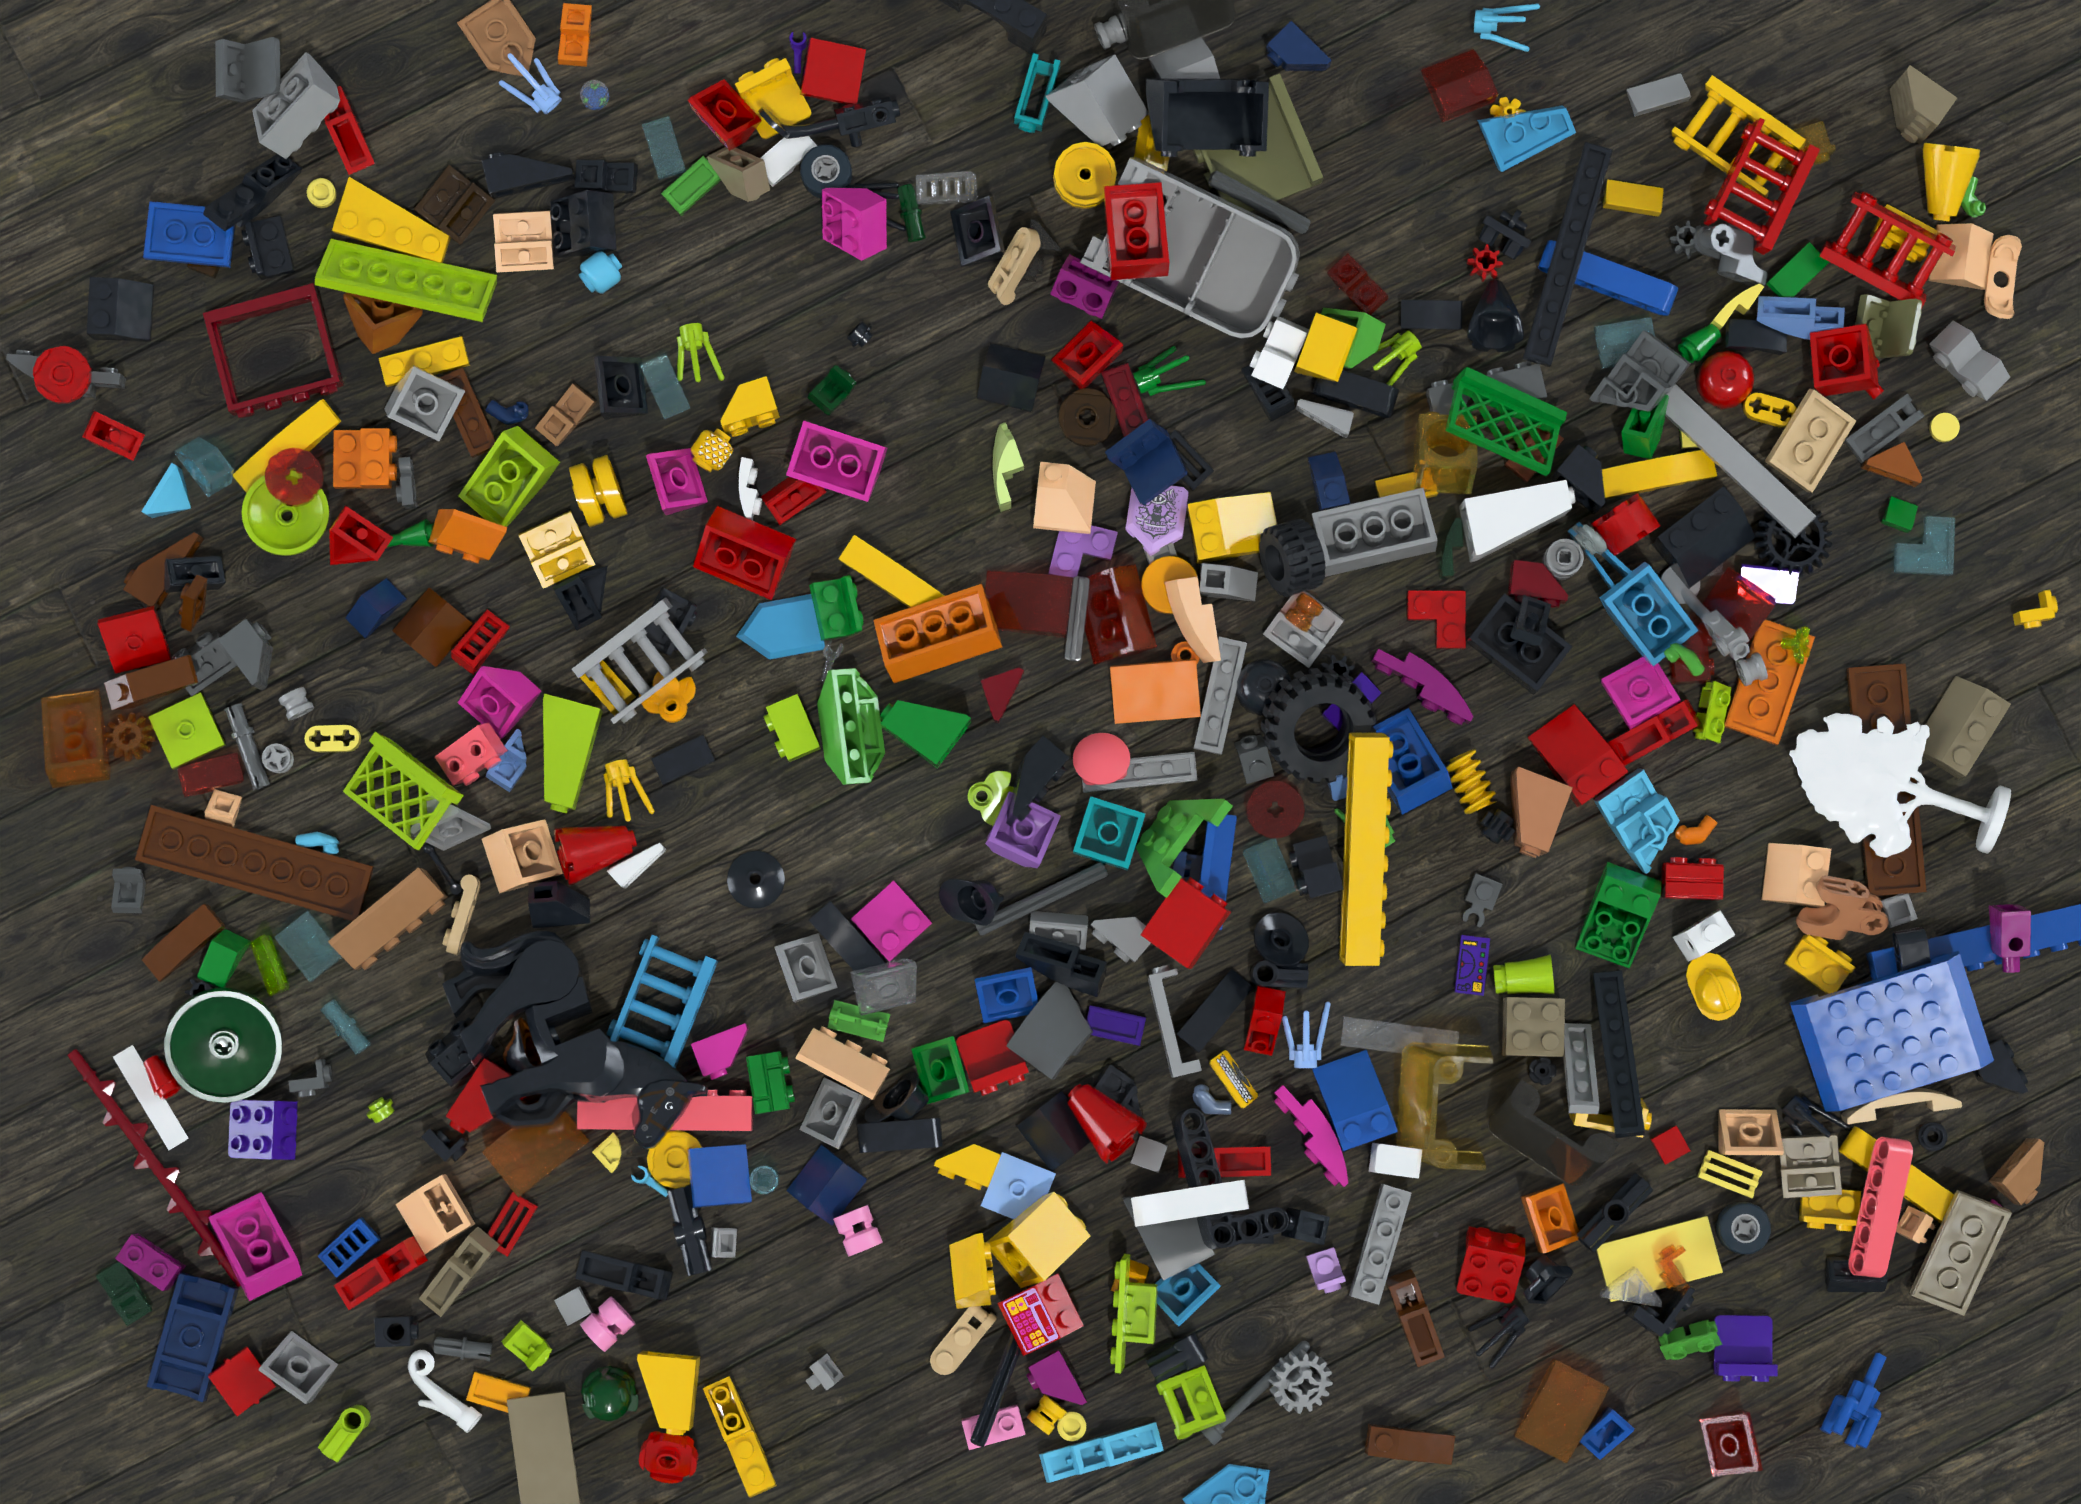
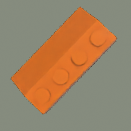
M982 584L873 620L884 665L893 683L1002 648L997 625Z

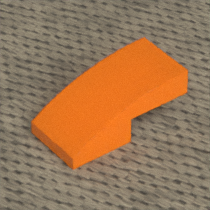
M563 3L558 64L587 67L592 5Z

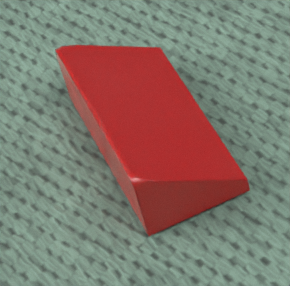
M788 477L762 495L761 498L776 521L781 525L824 495L826 491L823 487Z

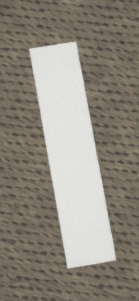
M131 1045L113 1056L167 1149L171 1150L189 1139L167 1101L161 1100L159 1096L154 1095L143 1061L134 1046Z

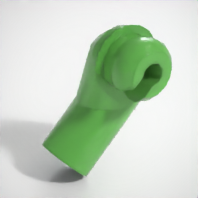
M1973 176L1961 206L1967 215L1978 217L1985 213L1986 205L1984 202L1981 203L1974 195L1978 178Z
M1679 643L1670 644V647L1664 651L1665 657L1671 663L1676 662L1680 658L1693 676H1699L1705 670L1696 653Z

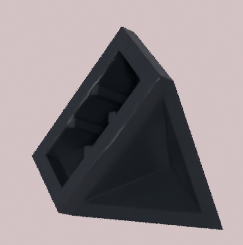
M608 566L577 574L553 587L577 631L602 618L601 610Z

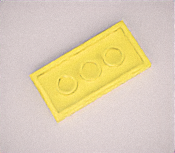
M1708 1216L1605 1242L1596 1250L1610 1302L1723 1273Z

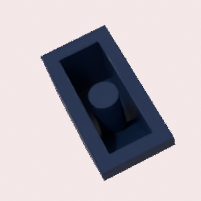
M1292 21L1266 47L1268 60L1277 68L1281 66L1285 71H1326L1332 61Z
M1336 452L1308 457L1319 511L1349 505L1350 500L1345 477Z

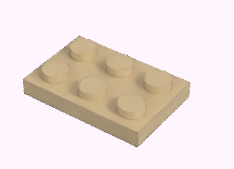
M1809 389L1765 462L1806 492L1813 493L1856 423V420L1814 389Z

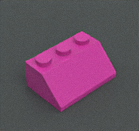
M803 421L786 476L868 502L879 477L888 448Z

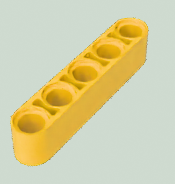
M1854 1126L1838 1150L1868 1172L1876 1139ZM1911 1164L1904 1198L1941 1224L1954 1194Z

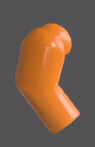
M1706 815L1697 827L1687 828L1685 825L1679 826L1675 831V837L1684 845L1701 844L1718 823Z

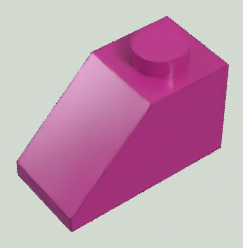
M746 1023L691 1044L703 1077L710 1075L711 1080L728 1074L726 1069L733 1066L749 1030Z

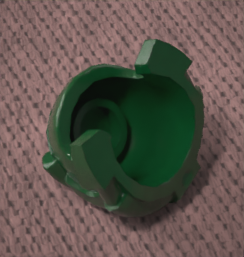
M606 1366L593 1371L585 1379L581 1389L584 1400L582 1406L589 1419L596 1417L599 1420L609 1422L623 1417L627 1411L636 1412L639 1405V1394L636 1393L635 1380L630 1374L617 1367Z

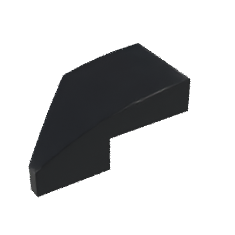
M1107 1063L1092 1087L1141 1117L1142 1114L1137 1097L1138 1090L1134 1080Z

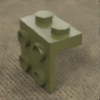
M1869 294L1860 296L1855 325H1868L1877 359L1909 356L1912 354L1916 345L1918 323L1922 314V301L1916 298L1887 301Z

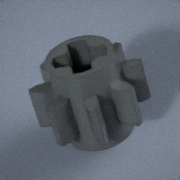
M1687 221L1686 226L1682 228L1675 226L1677 236L1670 237V240L1673 244H1679L1675 248L1676 254H1680L1683 251L1686 253L1687 258L1690 259L1692 253L1698 252L1694 245V235L1697 229L1702 227L1701 225L1694 228L1691 226L1690 221ZM1692 235L1693 239L1690 240V244H1685L1684 241L1687 240V236Z

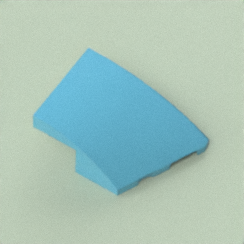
M1638 768L1596 797L1594 802L1627 853L1640 870L1647 874L1651 870L1650 865L1659 850H1663L1668 836L1674 831L1680 820L1667 797L1658 794L1645 771Z

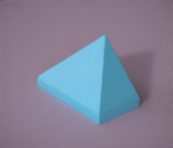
M171 463L141 511L151 518L191 509L182 469Z

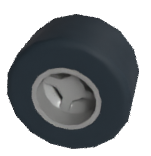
M819 145L804 155L800 174L805 188L811 195L822 199L823 189L845 188V186L850 184L852 180L851 164L848 156L840 148L833 145Z
M1735 1202L1726 1206L1720 1212L1716 1221V1235L1720 1243L1727 1250L1737 1254H1753L1761 1250L1768 1242L1771 1234V1223L1766 1212L1759 1206L1749 1202Z

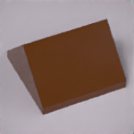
M429 587L392 631L437 668L472 627L473 623Z

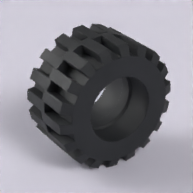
M1295 519L1263 530L1259 542L1261 565L1271 587L1280 596L1288 597L1322 585L1326 569L1324 552L1316 532L1308 522H1305L1303 519Z

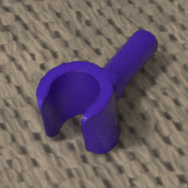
M792 32L789 38L790 46L794 50V74H801V55L807 46L806 34L803 32V41L796 43L794 42V33Z

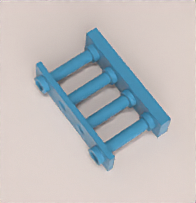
M652 935L650 940L645 938L639 952V955L643 956L619 1018L618 1020H612L607 1036L611 1037L610 1041H618L619 1038H623L661 1053L660 1056L665 1058L664 1060L672 1067L676 1068L718 961L705 956L704 961L698 960L696 962L658 947L659 937ZM655 957L693 972V976L697 977L693 988L688 986L686 989L646 973L651 958ZM641 983L682 999V1003L686 1004L683 1014L677 1013L675 1016L635 1000ZM630 1011L672 1026L671 1030L675 1031L672 1041L662 1042L624 1027Z

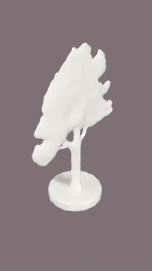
M1835 713L1824 717V721L1828 725V732H1817L1810 729L1798 735L1797 747L1795 750H1790L1789 755L1793 758V762L1797 767L1798 775L1802 780L1801 786L1806 791L1810 803L1815 806V811L1824 815L1829 821H1839V827L1845 830L1850 842L1859 843L1867 835L1874 834L1876 838L1870 842V847L1878 856L1889 857L1907 849L1912 841L1909 825L1907 824V820L1912 812L1920 805H1935L1981 821L1976 840L1978 851L1988 854L1995 845L2009 808L2011 789L2001 785L1998 786L1985 808L1929 788L1925 783V778L1918 772V767L1922 763L1926 739L1930 736L1927 725H1920L1918 722L1906 724L1907 730L1893 734L1894 726L1892 722L1883 716L1877 719V729H1873L1868 734L1862 733V719L1860 717ZM1910 777L1915 778L1918 783H1912ZM1900 791H1906L1916 796L1914 800L1906 804H1899L1897 801V793Z

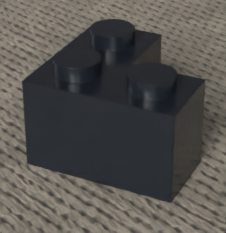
M1326 835L1291 845L1292 851L1288 852L1292 869H1298L1300 878H1297L1296 885L1300 896L1305 895L1306 901L1344 890L1338 866L1333 861Z

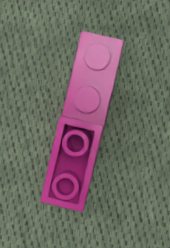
M1281 1085L1273 1092L1277 1097L1274 1103L1284 1114L1288 1111L1291 1112L1296 1118L1293 1124L1303 1135H1306L1308 1132L1311 1135L1303 1143L1307 1147L1304 1151L1305 1155L1315 1165L1320 1162L1325 1167L1326 1171L1323 1174L1333 1186L1339 1183L1342 1187H1345L1348 1184L1347 1169L1339 1142L1329 1122L1312 1099L1301 1105L1284 1085Z

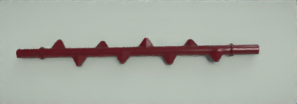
M77 1049L70 1052L67 1056L83 1076V1081L88 1083L107 1109L103 1124L105 1126L119 1125L139 1154L133 1165L135 1169L150 1168L171 1196L167 1211L169 1213L183 1212L203 1241L197 1252L199 1256L214 1255L219 1261L218 1265H222L239 1288L241 1285L221 1244L207 1226L209 1223L208 1217L213 1214L211 1210L196 1211L175 1183L180 1172L179 1168H164L143 1138L149 1127L147 1123L132 1124L113 1099L112 1093L116 1085L115 1081H100L96 1076L97 1072L91 1069Z

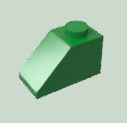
M1668 395L1651 411L1632 408L1621 432L1625 454L1646 459L1652 458L1661 439L1669 400Z

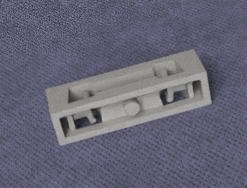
M1385 1184L1380 1185L1349 1296L1380 1304L1411 1192Z

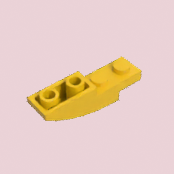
M730 1376L704 1387L703 1390L723 1439L727 1443L748 1496L751 1498L776 1487V1482L767 1463L768 1460Z

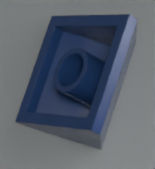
M821 1144L786 1191L811 1212L833 1226L835 1223L833 1219L842 1214L868 1179Z

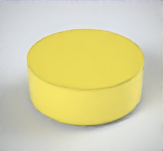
M318 178L309 184L307 197L315 207L327 208L336 200V189L329 180Z
M1950 413L1938 414L1931 420L1929 425L1931 436L1938 442L1951 441L1957 436L1960 429L1957 418Z
M1074 1411L1067 1412L1062 1419L1058 1420V1433L1067 1441L1079 1440L1086 1431L1084 1417Z

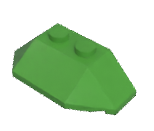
M856 668L829 670L817 703L824 759L843 785L870 783L874 777L873 774L878 769L885 755L878 697L867 682L859 676L860 673Z

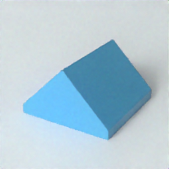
M1197 1263L1164 1281L1161 1278L1155 1283L1158 1284L1157 1304L1180 1326L1221 1286Z

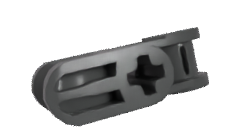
M1747 219V220H1749V221H1751V222L1757 224L1758 226H1761V225H1762V224H1760V223H1758V222H1755V221H1753V220ZM1730 223L1728 226L1718 224L1713 227L1702 226L1697 229L1694 235V245L1701 254L1720 260L1717 271L1719 275L1748 286H1755L1757 284L1764 286L1766 284L1767 272L1758 268L1753 260V250L1757 243L1754 240V236Z

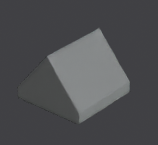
M711 1227L710 1257L735 1258L736 1228Z

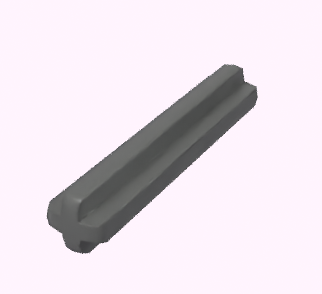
M1075 576L1072 582L1064 654L1065 659L1070 661H1080L1082 657L1090 579L1083 576Z

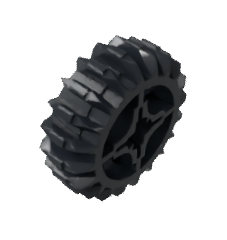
M1810 504L1807 505L1806 507H1807L1810 511H1812V507H1813V506L1810 505ZM1765 512L1764 517L1767 521L1760 520L1757 524L1764 531H1756L1754 534L1756 538L1762 539V541L1754 545L1755 548L1764 549V552L1760 553L1758 558L1763 559L1767 556L1769 561L1765 564L1766 567H1771L1775 564L1778 571H1781L1783 568L1788 569L1789 575L1792 574L1793 569L1798 570V578L1803 576V569L1808 575L1814 572L1812 565L1820 568L1823 565L1820 558L1827 559L1829 557V553L1823 548L1832 547V542L1824 540V538L1832 535V531H1823V527L1829 524L1828 520H1824L1821 523L1817 520L1822 515V512H1816V518L1809 524L1815 537V545L1812 544L1813 541L1806 537L1804 529L1796 537L1797 543L1790 549L1791 539L1787 536H1791V534L1784 527L1779 528L1775 526L1777 521L1768 512ZM1772 534L1775 535L1774 538L1779 540L1782 545L1780 555L1773 547ZM1796 550L1811 553L1807 560L1801 562L1788 561L1789 557Z

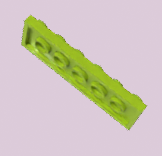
M330 239L315 276L316 286L483 322L497 284V275L335 239Z

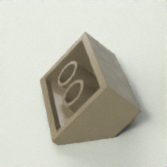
M1911 65L1890 88L1896 127L1902 132V137L1911 143L1917 142L1921 144L1940 124L1957 99L1956 96Z
M1955 676L1925 723L1929 727L1930 736L1926 739L1923 757L1958 779L1966 777L2011 703L1987 688Z

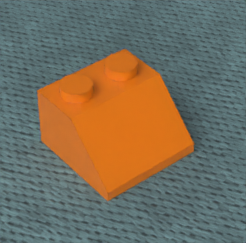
M439 509L429 543L437 545L435 549L449 555L456 551L463 554L462 559L479 564L480 560H490L508 527L455 509Z

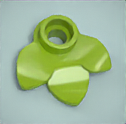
M992 772L984 782L973 784L968 791L970 805L980 810L983 820L989 825H994L1008 792L1013 793L1014 787L1009 786L1011 780L1010 772ZM985 791L988 797L985 800H979L977 793Z

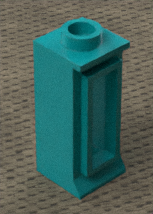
M1033 53L1014 117V124L1019 125L1018 128L1029 133H1035V130L1042 132L1050 104L1046 96L1054 90L1060 70V60L1055 59L1054 64L1040 61L1039 54ZM1036 74L1050 77L1038 119L1025 115Z

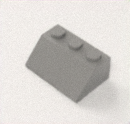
M307 52L281 78L280 91L277 94L264 97L252 110L259 143L285 159L301 147L303 140L311 132H315L319 128L321 121L329 113L335 111L340 102L337 85Z

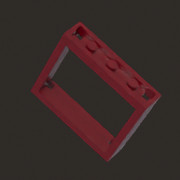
M314 283L203 313L228 411L233 416L238 415V418L249 417L255 414L254 410L265 408L267 411L281 408L283 402L293 400V403L304 402L310 399L309 395L316 393L330 395L336 393L338 387L344 386L319 290ZM311 302L331 378L239 403L219 327Z

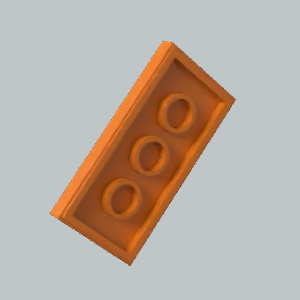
M1763 618L1759 619L1749 648L1750 652L1747 654L1746 659L1758 652L1766 666L1768 679L1763 681L1754 680L1751 685L1745 687L1739 678L1725 718L1726 728L1775 745L1779 744L1815 639L1814 636Z

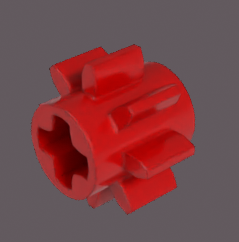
M1486 244L1481 252L1474 248L1472 252L1476 258L1467 260L1468 265H1473L1470 275L1477 274L1481 276V282H1484L1488 275L1495 279L1498 274L1494 268H1501L1503 266V262L1497 261L1500 251L1497 250L1493 253L1489 250L1488 244ZM1482 258H1487V263L1490 264L1487 269L1483 268L1482 263H1479Z

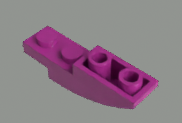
M1380 649L1376 651L1371 661L1376 664L1375 669L1387 676L1394 673L1402 678L1401 683L1410 688L1416 689L1417 686L1421 687L1422 689L1417 699L1422 701L1421 706L1432 712H1436L1439 709L1448 714L1446 717L1448 720L1461 726L1463 722L1466 724L1471 722L1473 715L1464 699L1455 687L1430 664L1411 652L1406 655L1404 661H1401Z

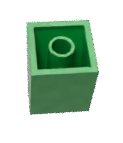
M899 700L894 705L889 703L880 715L882 729L937 769L971 724V718L965 714Z

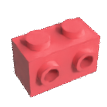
M488 722L474 727L436 755L435 759L453 786L461 783L467 786L480 777L478 772L486 767L489 770L502 761L500 756L508 750Z

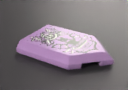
M1170 486L1146 505L1139 503L1133 488L1131 489L1125 530L1143 544V549L1150 556L1159 552L1163 546L1175 543L1183 537L1189 493L1184 487Z

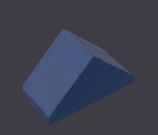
M1607 1406L1578 1441L1601 1460L1628 1437L1635 1428L1612 1408Z

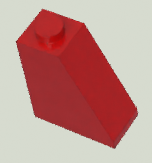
M484 1058L447 1113L446 1117L451 1120L449 1125L464 1134L466 1130L474 1132L495 1119L490 1113L480 1085L493 1083L512 1074L490 1059ZM530 1096L522 1097V1098H519V1099H520L521 1102H522V1101H524L525 1099H527V1098L530 1097Z

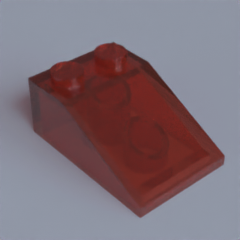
M987 571L985 594L997 629L1066 638L1073 577Z

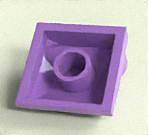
M1009 791L985 844L994 853L1021 866L1038 868L1061 816L1032 802L1029 805L1032 810L1022 822L1017 819L1009 826L1006 820L1013 794Z

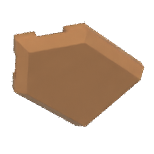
M491 0L457 22L488 70L524 77L507 57L511 53L529 72L536 38L510 0Z

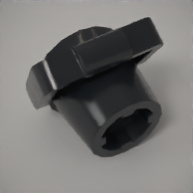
M1543 1254L1524 1273L1531 1284L1523 1294L1528 1303L1546 1304L1571 1278L1574 1272L1568 1266H1559Z

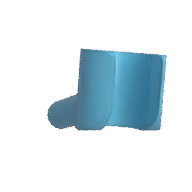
M638 1166L644 1170L645 1177L639 1180L634 1175H631L633 1181L639 1184H647L666 1197L669 1190L651 1177L648 1168Z

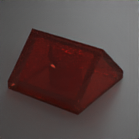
M1742 1409L1700 1419L1713 1477L1763 1470L1750 1412Z

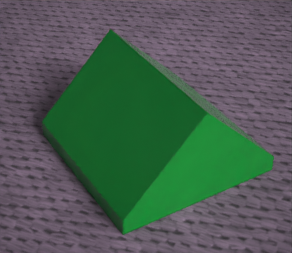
M954 1036L911 1049L922 1089L929 1097L927 1104L970 1092Z

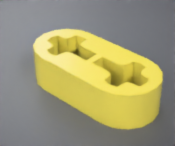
M349 725L314 726L306 732L305 743L309 749L319 753L351 752L359 747L361 735L357 729ZM318 731H320L322 736L330 737V741L321 742L320 747H317V744L311 741V738L315 737ZM346 731H349L350 735L355 736V740L350 741L349 746H346L343 741H336V736H345Z

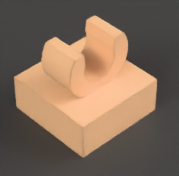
M1908 1206L1897 1224L1896 1232L1916 1243H1926L1927 1239L1924 1238V1235L1928 1228L1934 1230L1935 1226L1932 1223L1934 1219L1926 1213Z

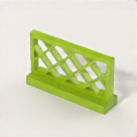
M374 732L369 740L374 746L343 792L410 846L420 850L451 802L458 805L464 795L392 739ZM380 755L383 757V769L374 771L373 764ZM400 771L401 783L391 785V773ZM383 776L384 788L374 790V778ZM362 781H367V793L356 794L355 790ZM418 785L419 797L409 800V787ZM401 790L402 802L392 804V792ZM384 795L385 807L375 809V797ZM438 800L439 804L435 810L427 814V801ZM419 804L420 816L410 819V806ZM402 809L403 821L393 823V811ZM420 823L421 831L413 839L411 837L410 825Z

